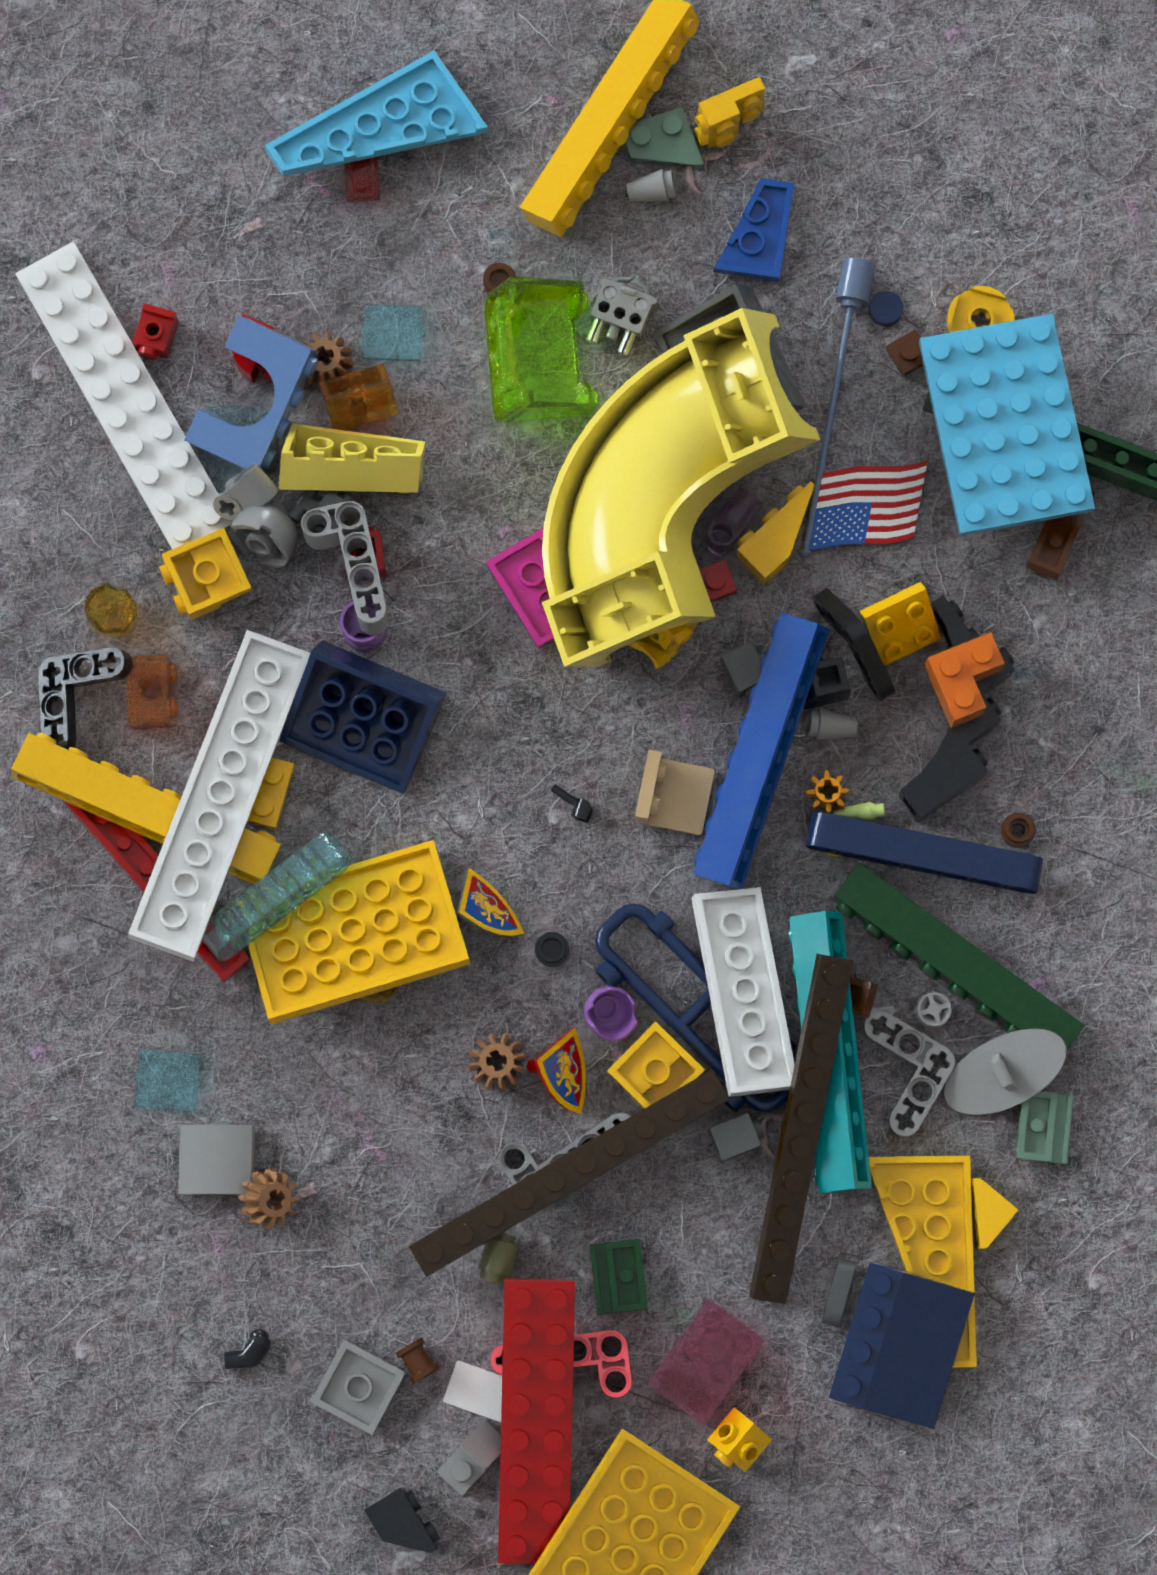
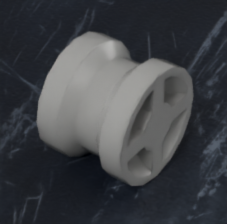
M938 992L924 995L917 1003L915 1009L916 1019L919 1024L928 1029L942 1027L950 1018L952 1012L949 999Z

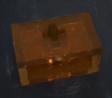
M384 363L319 382L333 429L351 430L356 426L373 421H381L399 414Z

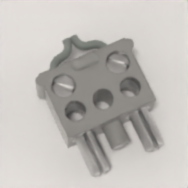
M632 273L630 277H618L614 281L607 278L600 280L601 289L590 313L593 323L586 338L587 341L591 342L592 340L593 344H597L604 325L608 326L609 328L605 336L608 340L616 342L619 332L624 333L617 351L622 354L624 350L623 355L628 356L635 337L641 339L652 310L657 308L656 298L649 295L648 288L640 282V275ZM635 279L636 285L643 289L644 293L622 285L619 282H631ZM604 306L609 308L605 313L600 311ZM620 312L625 314V316L620 319L615 317V315ZM637 318L640 320V323L634 325L631 323V320Z

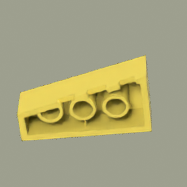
M292 423L281 452L279 490L418 493L423 477L426 441Z

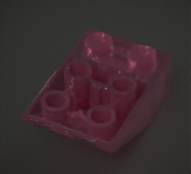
M708 1299L647 1385L696 1422L705 1426L765 1340Z

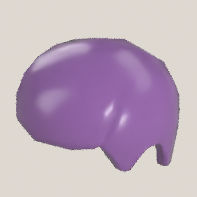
M604 986L593 991L584 1006L585 1022L588 1028L603 1040L616 1042L625 1039L636 1028L638 1023L635 1017L636 1004L631 996L622 988Z

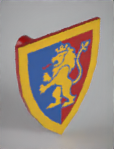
M572 1027L538 1058L530 1059L527 1063V1069L530 1073H539L547 1092L557 1104L567 1111L581 1115L586 1091L585 1059L576 1029Z

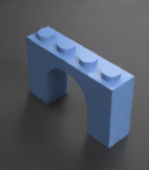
M238 316L225 348L259 363L267 370L274 384L275 394L272 407L262 420L250 426H241L207 410L197 409L184 441L244 469L251 464L257 463L265 472L272 469L277 459L278 452L274 450L279 439L283 440L289 432L291 421L288 418L292 409H297L303 400L305 390L302 389L305 379L306 377L311 378L317 368L318 359L315 357L318 350L247 317Z

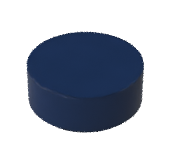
M891 291L877 293L872 298L869 306V315L873 322L884 327L896 324L903 312L902 300Z

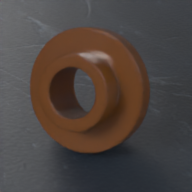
M1023 813L1009 815L1001 826V835L1004 841L1013 847L1028 845L1036 833L1033 820ZM1014 825L1023 827L1024 834L1022 836H1015L1012 833Z

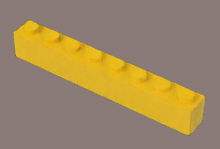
M653 0L521 204L520 209L529 223L559 237H562L567 228L573 225L579 209L591 197L595 184L601 175L609 169L612 158L619 147L627 141L629 131L637 119L643 116L646 105L654 92L661 88L665 75L671 66L678 61L681 50L688 39L696 33L700 20L692 4L683 0Z
M28 732L11 767V778L163 845L182 796L169 789H164L162 792L151 787V783L143 777L132 775L130 778L119 773V768L109 762L101 761L99 764L87 759L88 755L77 748L69 747L67 750L56 745V740L48 735L38 733L35 736ZM245 828L228 874L263 889L277 859L281 844L276 842V837L265 831L259 830L255 833Z

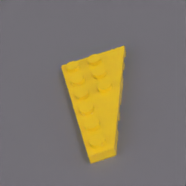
M970 1155L869 1157L871 1177L905 1271L974 1292ZM975 1295L953 1368L977 1367Z

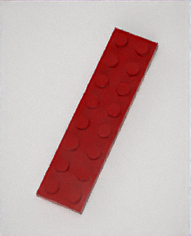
M504 1278L498 1563L536 1564L570 1510L575 1280Z

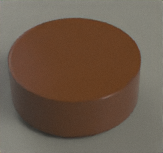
M495 263L489 266L483 275L485 291L490 296L498 299L511 295L516 288V274L514 270L504 263Z

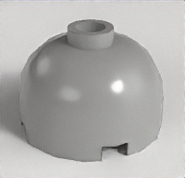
M265 504L262 507L252 506L244 508L231 523L228 537L231 544L245 557L250 552L261 557L256 563L266 567L280 568L285 566L295 550L297 529L288 512L278 504Z

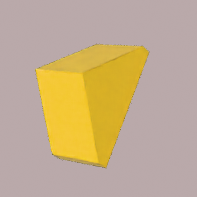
M973 1178L971 1180V1195L977 1250H984L989 1247L1018 1209L981 1178Z

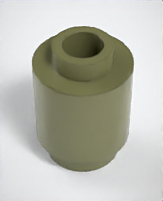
M502 1233L485 1243L479 1264V1269H481L479 1278L503 1285L504 1278H512L521 1246L514 1243L516 1236Z

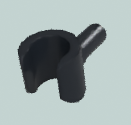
M555 784L551 792L574 806L571 817L588 823L593 813L590 803L585 799L570 795Z

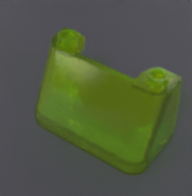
M509 277L488 293L484 304V319L492 410L496 421L522 422L587 416L595 411L597 404L596 391L590 383L580 382L575 321L582 316L588 307V297L584 292L583 281Z

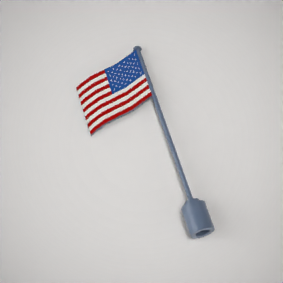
M859 258L843 259L837 288L836 301L841 303V307L846 309L847 313L803 549H799V554L805 558L809 557L814 550L841 545H889L913 539L928 460L920 463L904 466H856L824 472L853 312L860 311L861 307L869 305L876 267L874 263Z

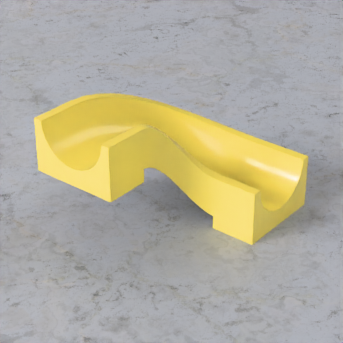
M741 308L685 334L684 342L667 350L627 380L603 404L572 446L559 471L549 499L544 521L542 544L544 577L550 599L542 602L564 667H601L612 662L610 658L611 653L634 641L670 628L690 623L705 622L716 617L691 545L692 532L697 519L714 498L743 476L820 441L816 427L809 425L799 416L788 400L777 377L770 352L771 331L779 328L775 314Z

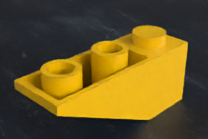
M812 482L804 488L801 485L797 486L787 496L786 499L789 502L780 510L776 507L773 508L762 519L764 525L755 533L752 530L748 531L737 543L739 548L737 549L736 557L763 585H766L789 563L813 494L814 484Z

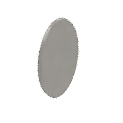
M1023 1029L998 1036L982 1044L966 1055L952 1070L944 1087V1097L947 1104L960 1113L983 1115L1003 1111L1028 1100L1043 1090L1062 1069L1067 1056L1065 1041L1058 1034L1049 1030Z

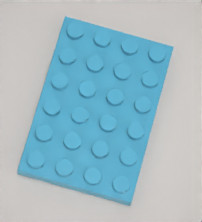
M1053 313L919 339L959 536L1094 512V500Z

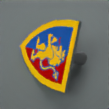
M468 867L456 915L460 930L470 923L481 931L497 937L512 938L525 934L517 916L502 895L482 876Z

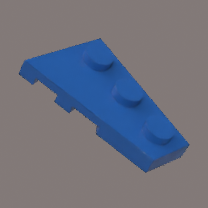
M760 179L737 227L732 232L721 257L714 266V273L779 282L794 183Z

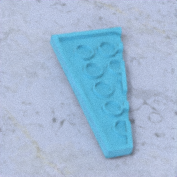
M434 50L265 145V151L281 175L285 177L488 133V126Z

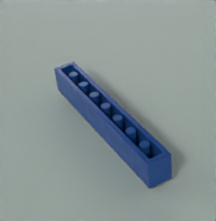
M781 612L779 620L774 623L769 651L765 653L761 660V674L757 685L752 688L749 696L750 707L747 716L739 725V739L735 750L731 752L727 761L728 772L725 781L717 790V804L713 815L709 817L705 826L706 837L703 846L697 851L694 858L695 869L693 874L737 889L743 888L830 629L818 623Z

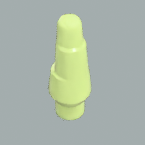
M867 802L835 810L833 814L872 821L877 817H885L884 803L874 804Z

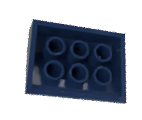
M322 640L310 653L279 741L404 794L435 726L447 693Z
M870 1261L829 1398L864 1410L935 1429L975 1293L883 1263Z

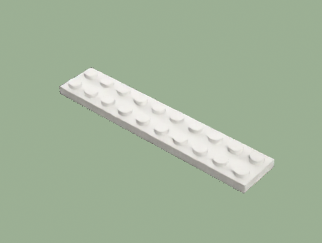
M74 241L15 273L170 547L175 549L221 528H224L225 531L229 530L233 521L221 518L213 507L214 499L219 495L190 443L184 441L186 436Z
M246 631L127 938L194 962L310 656L309 652L255 632Z

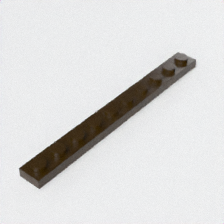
M816 954L749 1297L752 1299L786 1304L854 962L850 959Z
M712 1069L411 1244L409 1248L425 1276L428 1277L730 1101V1098Z

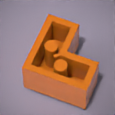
M991 632L930 656L925 662L924 667L951 728L983 716L987 708L976 681L1001 672L1005 664Z

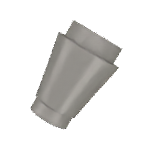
M661 169L627 183L630 203L669 202L670 198L677 197L672 170L664 172Z
M817 707L816 710L809 709L806 717V736L813 737L815 741L848 737L855 738L858 724L857 718Z

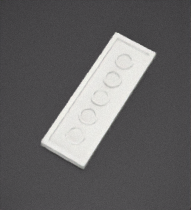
M761 887L694 894L691 899L728 1097L790 1090L795 1063Z

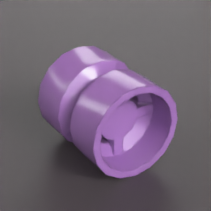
M353 601L344 607L340 616V626L347 644L360 652L373 651L381 646L386 638L387 629L378 635L364 633L358 624ZM373 603L366 604L369 618L376 617Z

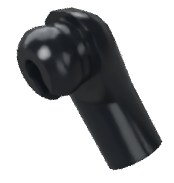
M256 1329L251 1332V1339L243 1350L224 1352L226 1369L258 1365L270 1349L271 1341L269 1340L268 1333L263 1329Z

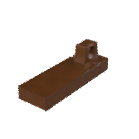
M1086 513L1046 520L1026 568L1035 571L1036 575L1047 579V577L1058 580Z

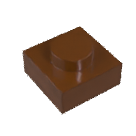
M916 330L886 346L887 353L902 377L924 366L919 346L920 336Z
M850 977L853 1014L869 1018L878 984Z

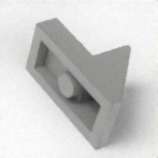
M486 1420L459 1445L460 1447L437 1471L461 1496L472 1487L500 1456L501 1434Z

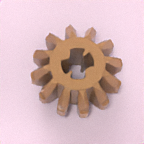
M327 331L324 339L320 340L319 335L313 333V344L308 341L302 342L318 350L315 357L318 359L317 368L311 378L306 377V382L311 385L318 380L319 389L323 390L326 386V381H331V385L336 388L338 387L337 377L347 380L349 374L345 369H350L354 366L353 360L348 358L352 354V349L350 346H343L344 338L342 336L332 341V334ZM322 356H326L330 360L328 365H324L320 361Z
M489 1033L490 1045L487 1046L479 1038L476 1043L482 1049V1052L469 1051V1056L479 1060V1062L470 1063L468 1069L469 1071L482 1070L474 1077L475 1083L478 1084L487 1077L486 1090L491 1091L494 1081H498L499 1090L503 1092L506 1088L503 1080L508 1079L513 1086H516L518 1081L512 1073L525 1074V1068L515 1063L525 1061L526 1054L519 1053L513 1055L520 1048L521 1044L519 1041H515L507 1047L509 1041L508 1034L504 1033L501 1042L496 1043L495 1034ZM499 1054L501 1059H507L506 1065L502 1063V1070L495 1071L494 1066H488V1060L493 1061L492 1055Z
M266 1169L263 1174L257 1171L252 1173L253 1183L248 1181L242 1183L247 1190L246 1195L238 1196L240 1201L247 1203L241 1209L242 1214L250 1215L249 1222L257 1226L261 1224L266 1229L273 1228L274 1223L279 1226L285 1225V1215H295L294 1210L290 1207L291 1203L300 1201L298 1197L291 1195L297 1186L295 1183L287 1182L288 1175L286 1173L279 1172L276 1174L274 1169Z

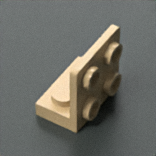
M648 750L635 813V823L697 836L702 835L715 773L714 769L662 759V752Z

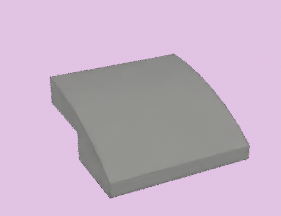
M180 1125L178 1194L246 1195L247 1190L242 1183L245 1181L253 1183L255 1125Z

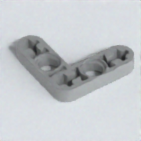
M882 1010L874 1011L864 1021L863 1032L871 1042L917 1068L888 1119L891 1132L898 1137L907 1138L914 1135L921 1126L954 1068L955 1057L947 1047ZM880 1018L886 1021L884 1027L891 1032L894 1031L895 1025L902 1029L895 1036L892 1046L886 1043L891 1036L884 1032H880L878 1036L872 1033L874 1027L869 1024L871 1020L877 1022ZM912 1035L918 1040L919 1047L915 1053L906 1054L900 1049L899 1041L902 1036ZM942 1053L946 1056L944 1062L948 1064L947 1069L941 1067L935 1074L934 1078L941 1080L937 1085L930 1077L920 1075V1072L924 1069L928 1074L934 1064L930 1060V1056L937 1057ZM924 1082L930 1086L932 1094L929 1100L921 1102L913 1097L912 1088L914 1084ZM907 1099L913 1106L922 1108L923 1112L920 1115L915 1110L910 1118V1122L914 1124L913 1128L906 1127L902 1131L897 1128L899 1122L895 1117L896 1115L903 1116L909 1106L903 1105V1101Z

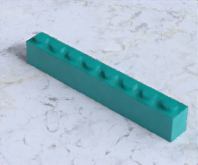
M820 911L789 917L790 928L788 934L793 947L794 962L792 964V971L796 978L798 994L796 997V1007L800 1013L801 1030L816 954L847 959L843 915L840 912ZM850 982L815 1154L816 1168L814 1170V1179L818 1186V1193H842L872 1189Z

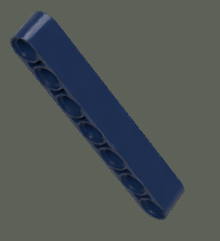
M824 812L811 813L806 847L815 851L1029 894H1036L1038 892L1043 858L1031 854Z

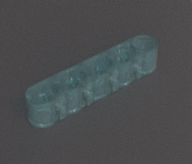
M330 832L319 834L212 915L202 941L219 961L230 959L343 873L350 865L352 856Z

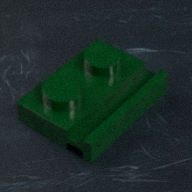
M640 1239L589 1244L597 1315L648 1310Z

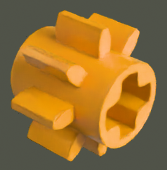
M825 770L821 780L814 776L811 777L810 781L815 786V789L807 790L806 796L814 797L813 810L820 806L825 808L826 813H830L831 807L834 805L840 809L844 807V803L839 797L848 795L849 789L841 788L842 775L834 779L830 777L828 770ZM824 786H829L830 791L836 792L832 795L831 800H826L825 795L819 793L822 792Z

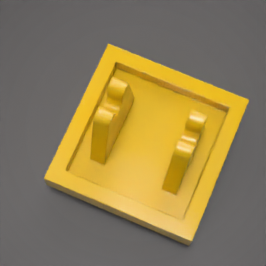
M921 582L859 611L863 624L884 666L941 639L927 590Z

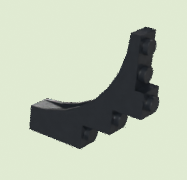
M944 595L932 602L931 606L936 622L943 632L948 649L980 637L973 627L968 629L961 620L963 613L953 600L948 602ZM1004 647L999 649L1005 663L1001 672L976 681L987 707L983 716L953 728L949 725L947 734L938 752L923 771L900 790L898 796L918 823L980 781L988 772L985 768L988 762L984 755L977 748L972 750L970 745L998 727L1001 722L999 707L992 698L986 699L983 695L1011 677L1014 671L1012 667L1014 660Z

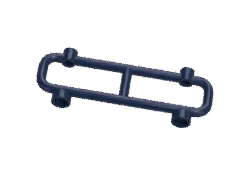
M635 903L622 906L597 931L595 939L596 949L604 961L595 969L596 974L608 986L617 987L624 980L726 1083L722 1059L690 1028L711 1006L709 990L679 1017L610 947L609 938L627 919L637 917L646 924L653 935L660 939L708 987L704 963L671 931L675 923L666 913L660 911L655 915L645 906ZM790 1039L791 1048H792V1053H793V1051L797 1048V1046H796V1044ZM793 1053V1058H794V1063H795V1061H796V1055ZM725 1084L723 1088L728 1095L727 1086ZM790 1090L777 1091L772 1097L767 1099L761 1098L757 1094L729 1097L730 1101L726 1102L725 1105L735 1113L745 1103L756 1111L772 1112L788 1101Z

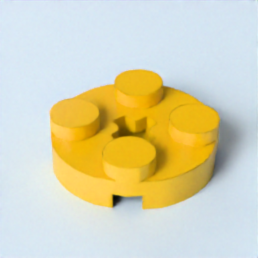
M975 286L953 299L947 313L946 323L950 333L977 328L971 317H977L979 312L985 314V319L990 321L989 325L1015 321V314L1010 304L1006 301V297L1000 291L988 286Z

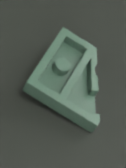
M683 107L635 122L629 131L627 141L624 143L631 162L644 164L655 162L662 166L673 167V164L693 166V169L704 168L703 159Z

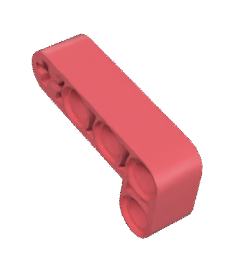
M611 1330L574 1335V1341H580L586 1346L587 1354L581 1361H573V1368L598 1365L602 1391L611 1398H620L627 1394L631 1388L632 1379L627 1343L623 1335ZM615 1337L621 1342L622 1349L617 1356L608 1357L602 1352L601 1344L605 1338ZM503 1345L495 1348L491 1354L492 1368L500 1375H502V1365L497 1364V1358L503 1356ZM612 1372H620L625 1376L626 1386L620 1392H612L606 1387V1378Z

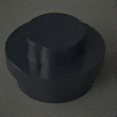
M545 933L539 937L535 944V955L539 962L545 966H559L565 962L569 955L568 942L559 933Z

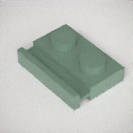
M1040 1091L1021 1103L1015 1159L1061 1165L1067 1164L1074 1095Z

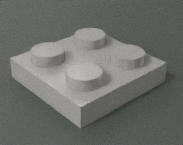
M343 1340L311 1403L373 1436L406 1372Z

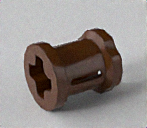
M423 1338L412 1342L395 1353L398 1358L403 1359L412 1374L410 1380L413 1384L440 1368L437 1363L433 1364L423 1347L425 1343Z

